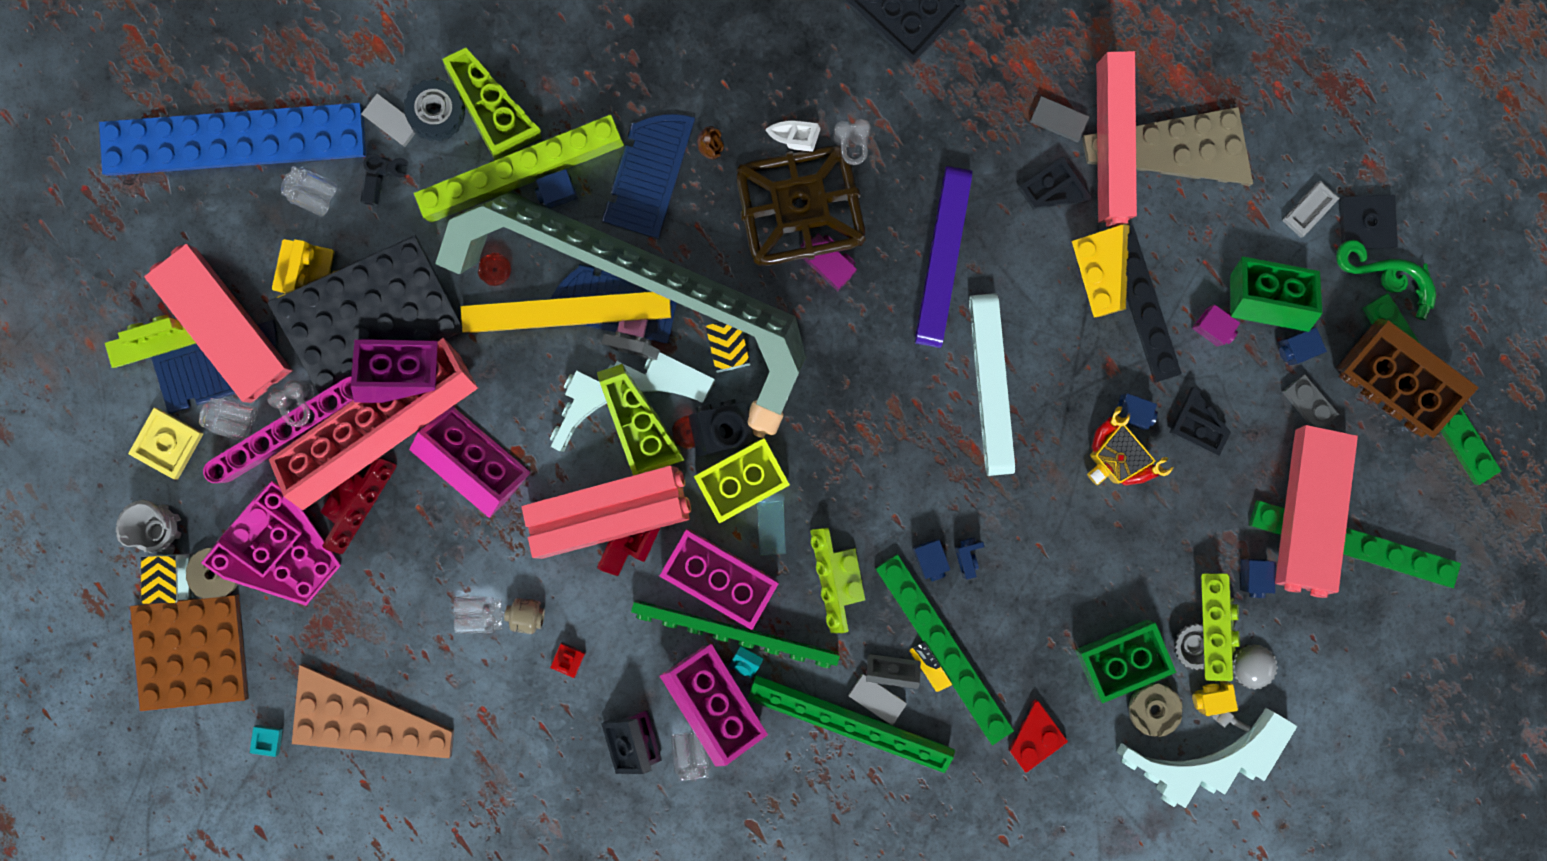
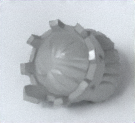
M138 500L127 505L120 513L116 523V537L118 542L126 547H137L144 550V552L152 554L154 552H162L164 555L173 554L175 546L171 543L174 539H180L182 534L177 531V521L181 520L180 516L168 510V505L157 506L147 500Z

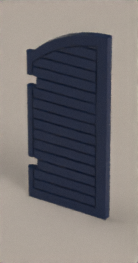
M676 114L660 115L631 124L627 138L635 140L633 147L628 145L624 147L610 192L612 195H617L616 203L607 202L602 222L659 239L693 129L694 117Z
M579 264L578 268L560 283L551 299L652 291L604 270H601L600 277L593 275L595 267ZM671 300L672 318L648 320L644 338L669 343L677 302ZM619 322L584 324L583 326L617 332Z
M270 320L257 324L277 350L278 340L275 321ZM197 344L151 357L168 414L190 408L189 400L195 398L197 405H201L236 394Z

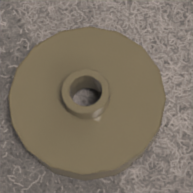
M212 548L198 551L190 558L186 567V581L189 588L196 596L203 599L229 596L238 586L237 583L225 580L216 573L213 579L209 577L210 569L201 564V562Z
M1151 683L1137 689L1131 696L1128 706L1129 717L1134 726L1144 734L1158 737L1166 736L1173 732L1181 723L1183 706L1178 694L1171 688L1163 684ZM1153 705H1158L1156 713H1151Z

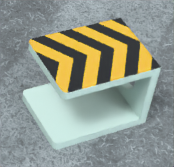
M723 322L706 326L717 373L750 366L741 330Z
M156 554L141 557V601L143 604L176 603L178 600L190 599V588L186 581V567L190 560V554Z

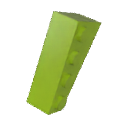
M467 48L442 59L450 79L460 94L494 161L541 139L540 128L528 118L520 106L508 96L502 86L490 76V73Z
M619 364L597 372L600 386L633 476L683 461L684 458L680 448L624 365Z

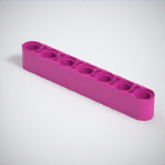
M351 377L343 379L208 461L203 468L206 480L211 483H228L274 456L354 400L351 393ZM335 396L338 401L337 406L331 410L328 405L329 399ZM309 410H312L315 414L312 423H309L306 419V414ZM288 423L292 427V433L289 437L284 434V427ZM265 437L269 440V447L266 451L261 446V442ZM242 451L247 456L244 464H241L239 461V455ZM219 465L224 469V474L221 478L216 473Z

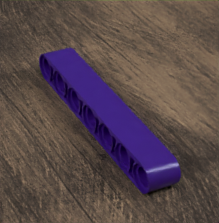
M946 166L915 344L936 348L942 347L973 170Z

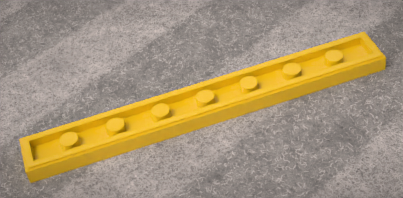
M654 292L461 306L463 333L672 318L671 300Z

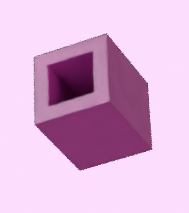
M1212 305L1204 310L1192 329L1218 347L1226 343L1230 344L1238 334L1236 329L1240 322L1218 306Z

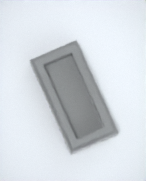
M379 94L375 95L361 113L404 147L416 134L408 124L405 114Z
M1318 181L1282 221L1302 238L1340 198L1322 181Z
M863 673L848 694L850 698L892 726L907 705L904 700L880 684L866 682V675Z

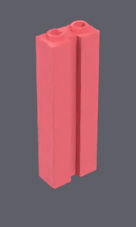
M1135 51L1107 52L1096 64L1098 223L1106 222V227H1117L1127 224L1129 219L1137 216Z
M188 244L176 247L172 250L169 258L154 264L150 268V272L144 276L242 402H254L268 391L267 388L274 383L277 384L293 371L197 248Z
M1308 425L1295 430L1275 584L1283 585L1286 591L1301 592L1303 588L1311 591V596L1327 598L1328 594L1339 592L1358 438L1356 435Z
M667 466L521 506L525 526L529 529L530 537H528L532 558L543 559L690 520L691 505L688 497L684 495L685 478L682 471H679L677 467Z

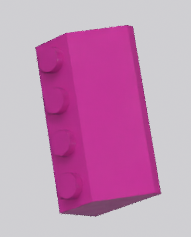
M453 406L417 433L409 449L489 518L507 502L531 473Z

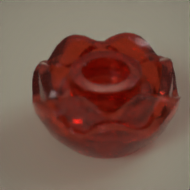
M491 253L480 259L478 275L486 284L497 286L508 280L511 266L508 259L503 255ZM494 267L497 268L496 272H493Z
M686 415L673 424V440L677 445L691 449L695 447L692 430L691 434H686L687 430H691L689 418Z

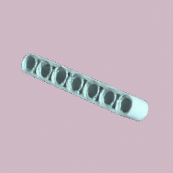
M997 293L971 295L969 297L986 474L987 476L1014 474L1015 460L999 299Z

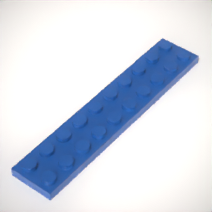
M361 103L99 122L102 174L113 176L366 157L364 116L361 114L363 112V105Z

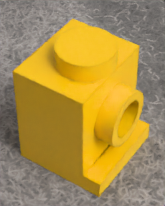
M1220 681V687L1219 684L1204 685L1203 690H1197L1192 695L1195 709L1205 716L1238 711L1234 686L1227 681Z

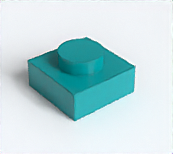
M740 646L729 666L734 668L737 673L752 678L760 667L763 658Z
M261 725L254 726L249 753L272 757L278 756L283 729Z

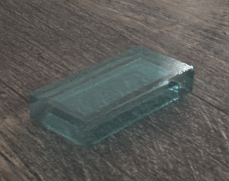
M758 502L760 555L786 554L784 502Z

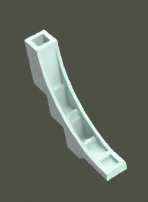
M660 352L657 360L648 358L644 367L647 370L646 375L624 365L641 392L675 393L687 396L703 404L715 382V379ZM616 361L615 365L611 364L608 368L617 366L622 363ZM576 371L575 375L570 374L564 385V388L567 389L565 395L573 398L574 401L573 403H567L562 413L565 419L561 427L556 426L550 438L553 441L551 447L562 452L565 451L575 428L591 413L607 404L599 381L579 371Z
M1265 708L1249 732L1225 749L1202 758L1186 761L1157 760L1144 757L1123 743L1120 744L1116 752L1123 757L1121 762L1131 769L1135 770L1138 766L1146 771L1144 776L1158 784L1156 789L1163 794L1162 800L1173 807L1178 803L1186 808L1199 785L1213 794L1216 790L1226 794L1238 772L1252 780L1257 776L1265 781L1297 726Z

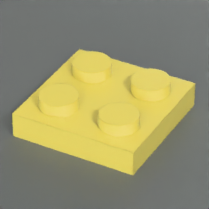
M153 408L128 454L172 479H179L204 433L159 408Z

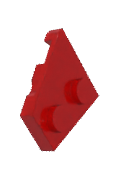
M1036 699L1032 702V708L1025 721L1023 720L1019 733L1009 748L1010 753L1025 773L1068 742Z

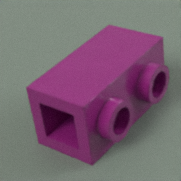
M818 233L814 238L811 236L812 246L834 242L827 235L822 237ZM805 242L800 245L801 248L805 247ZM839 252L815 256V259L812 260L803 258L837 291L842 288L857 270L854 267L856 262L847 253L843 255Z

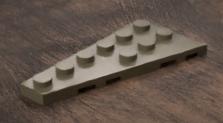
M1239 107L1136 126V170L1154 171L1160 174L1195 179L1217 180V182H1233L1251 186L1253 180ZM1097 133L1085 135L1082 137L1086 162L1087 164L1098 165Z

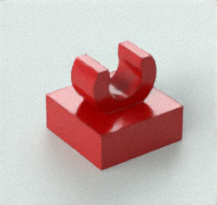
M562 642L550 668L575 678L586 652Z

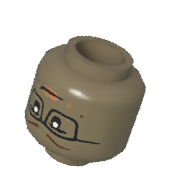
M516 598L512 606L507 605L504 621L509 622V628L513 632L534 634L537 629H541L543 626L545 608H541L539 601Z

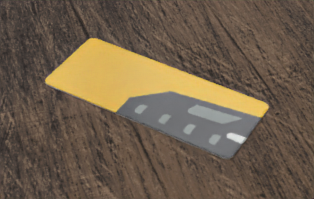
M921 643L910 649L914 659L921 661L920 668L936 692L952 685L926 643Z

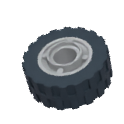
M436 79L423 80L421 83L412 86L411 91H408L406 94L407 98L404 99V113L414 133H417L421 138L428 139V141H443V139H449L453 134H457L460 126L463 125V117H465L463 102L458 91L456 92L455 88L451 84H447L446 81H438ZM437 106L441 108L437 114L428 113L431 107Z

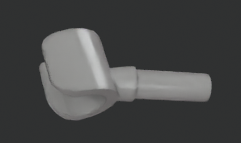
M1229 712L1213 715V719L1224 728L1230 722L1246 732H1249L1251 729L1249 725L1237 720Z

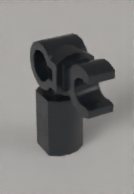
M377 154L367 155L363 161L367 176L363 177L360 203L378 206L382 182L379 176L393 174L397 179H406L404 173L397 172V167L399 165L408 166L407 160L397 158L390 161L389 158L380 157Z

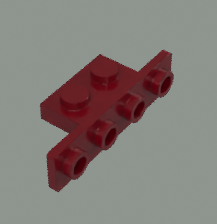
M379 457L373 461L365 476L357 472L334 488L320 511L335 524L322 545L325 550L338 554L345 552L396 469V464Z
M660 528L609 541L597 569L618 576L628 555L645 562Z

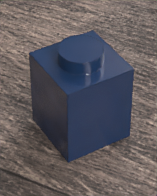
M566 169L536 179L538 188H535V193L539 203H544L549 209L578 199L572 179Z
M1317 327L1312 328L1309 332L1302 331L1278 342L1280 345V356L1284 362H1287L1288 366L1299 364L1327 352Z
M1122 394L1120 396L1117 407L1121 406L1122 410L1117 415L1120 418H1125L1130 413L1127 425L1141 430L1149 429L1150 426L1154 425L1158 416V411H1155L1156 403L1130 394Z
M939 539L912 547L923 578H930L931 581H935L946 576L945 572L949 571L950 567Z
M1241 559L1240 590L1248 592L1249 597L1266 598V593L1275 594L1276 561Z

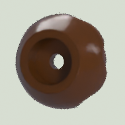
M713 126L704 128L697 139L700 153L712 160L720 157V153L724 149V144L720 140L721 132Z

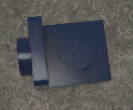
M974 537L960 541L961 546L954 547L962 578L966 580L977 577L975 570L979 569L975 554L971 555L970 551L985 547L983 541H976Z

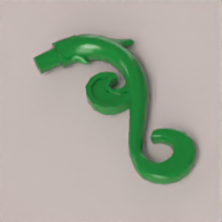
M1349 240L1343 242L1338 247L1336 261L1343 271L1353 274L1383 271L1381 277L1382 286L1391 293H1400L1408 285L1407 276L1400 275L1399 278H1396V272L1402 271L1409 274L1419 287V290H1416L1419 296L1417 303L1419 309L1416 318L1423 321L1427 320L1430 309H1433L1435 305L1436 288L1426 263H1424L1422 268L1411 261L1387 259L1356 267L1349 263L1348 256L1351 252H1355L1359 256L1360 262L1367 260V251L1364 245L1357 240Z

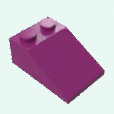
M354 339L351 390L354 402L383 403L436 390L438 342Z

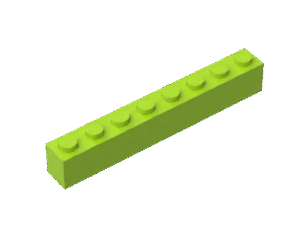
M608 115L415 192L414 196L423 218L432 223L508 191L535 182L536 179L623 147L624 144L612 115Z

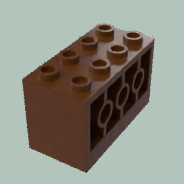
M1379 318L1336 367L1341 372L1338 376L1354 388L1358 386L1363 388L1360 392L1363 396L1377 405L1380 402L1383 403V411L1399 421L1404 419L1406 421L1404 426L1421 438L1427 435L1434 439L1479 388L1393 323ZM1379 361H1383L1382 368L1380 370H1376L1377 363ZM1405 378L1403 385L1400 386L1399 380ZM1426 394V399L1421 402L1422 396Z

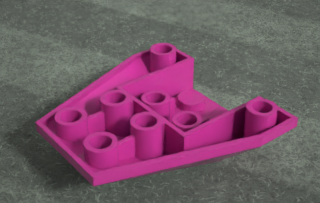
M273 481L254 497L201 562V564L225 580L305 606L341 566L333 552L322 547L324 539L305 512L286 499L279 485Z

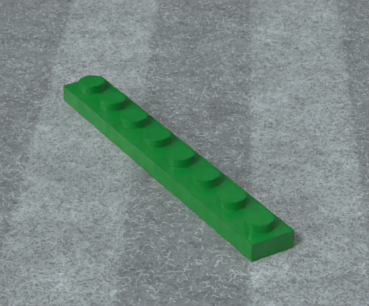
M1388 293L1362 308L1372 325L1378 318L1388 320L1420 343ZM1426 394L1422 396L1421 402L1426 399ZM1460 408L1440 432L1474 485H1481L1501 472V469L1462 408Z
M1256 501L1249 526L1281 535L1285 509L1262 501ZM1346 528L1343 555L1442 586L1454 588L1461 563Z
M898 554L876 567V571L923 642L926 643L990 744L993 746L1014 732Z
M640 600L633 602L631 613L637 614L636 618L648 622H651L652 618L662 620V625L670 628H677L678 625L688 627V632L702 635L703 631L712 633L713 638L720 641L728 642L729 638L739 641L738 645L754 648V645L765 647L764 651L767 653L779 655L781 651L790 654L789 658L801 662H805V658L815 660V665L824 668L838 665L839 652Z
M759 676L755 677L747 700L942 773L946 772L954 758L955 749Z

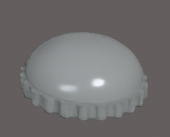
M1190 624L1181 629L1180 633L1177 634L1174 652L1184 666L1196 670L1204 669L1203 624Z
M1255 644L1246 645V647H1241L1233 655V677L1236 678V682L1240 683L1241 686L1254 690L1257 688L1262 689V687H1267V684H1271V681L1275 679L1274 676L1277 674L1276 670L1278 669V666H1276L1277 661L1272 652L1268 651V648Z

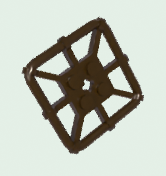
M841 145L816 148L813 152L801 151L793 153V151H788L786 155L751 161L744 165H739L736 169V182L742 208L740 216L741 220L745 223L750 253L754 258V263L757 265H773L803 258L812 260L818 255L862 246L866 241L865 225L859 203L861 195L859 189L856 188L850 159L845 147ZM828 157L816 174L798 177L795 163ZM840 162L845 189L825 193L823 180L834 165ZM788 165L791 179L772 182L755 171ZM747 180H751L770 191L773 203L752 207ZM798 199H802L803 203L807 202V205H804L803 208L793 206L797 204ZM848 201L854 229L832 217L829 213L828 203ZM775 214L777 227L760 248L755 219ZM828 225L849 239L812 246L809 228ZM802 230L805 247L769 254L784 233Z

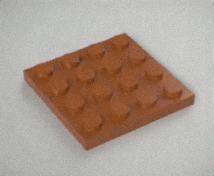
M239 594L215 598L180 600L176 603H151L130 606L140 711L227 703L249 699Z

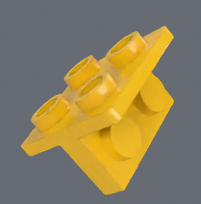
M282 240L272 290L287 293L331 273L335 251L314 246L301 240Z

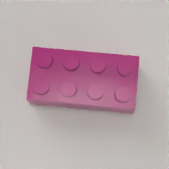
M689 528L684 532L660 574L661 578L751 630L779 584L777 579Z
M712 644L699 648L660 675L666 688L715 766L728 765L768 735Z

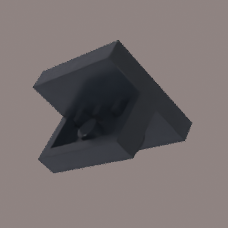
M641 710L622 719H613L601 723L616 774H645L652 771L651 765L662 761L647 710Z

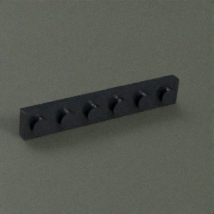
M1130 225L1127 245L1126 298L1153 381L1156 383L1181 375L1182 373L1134 226Z

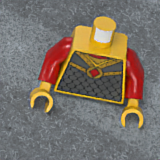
M1121 406L1115 409L1113 417H1109L1097 428L1091 445L1093 452L1090 454L1097 466L1087 473L1095 485L1098 486L1107 477L1113 483H1121L1125 486L1141 484L1158 477L1159 474L1166 476L1173 470L1174 467L1164 469L1161 466V463L1169 459L1167 457H1162L1156 466L1153 464L1156 460L1125 426L1129 421L1130 413L1125 418H1120L1117 415L1122 410Z

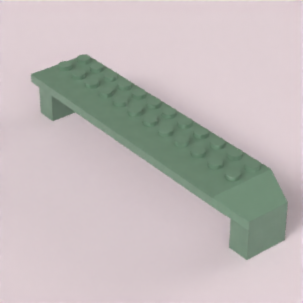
M510 191L468 209L449 220L435 264L457 274L465 272L479 262L488 233L505 227L755 336L770 371L756 405L781 415L806 359L796 316Z

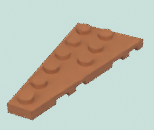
M305 664L299 665L292 744L450 758L452 756L453 729L426 717L422 718L401 706L397 707L390 704L387 700L351 684L347 685L326 673L322 674L315 671L310 666Z

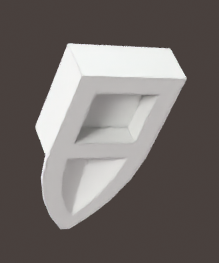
M784 121L766 128V132L773 139L787 144L789 149L813 152L820 127L818 123Z

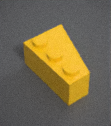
M1123 224L1072 241L1094 318L1126 309L1129 225Z

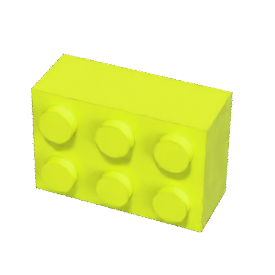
M765 438L694 476L719 523L790 485Z

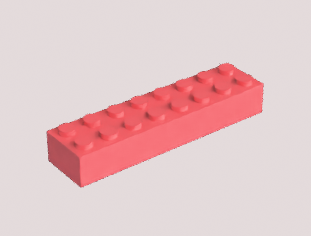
M442 338L438 341L436 390L383 403L354 402L353 400L268 459L283 496L301 510H304L477 390L478 387L460 354Z

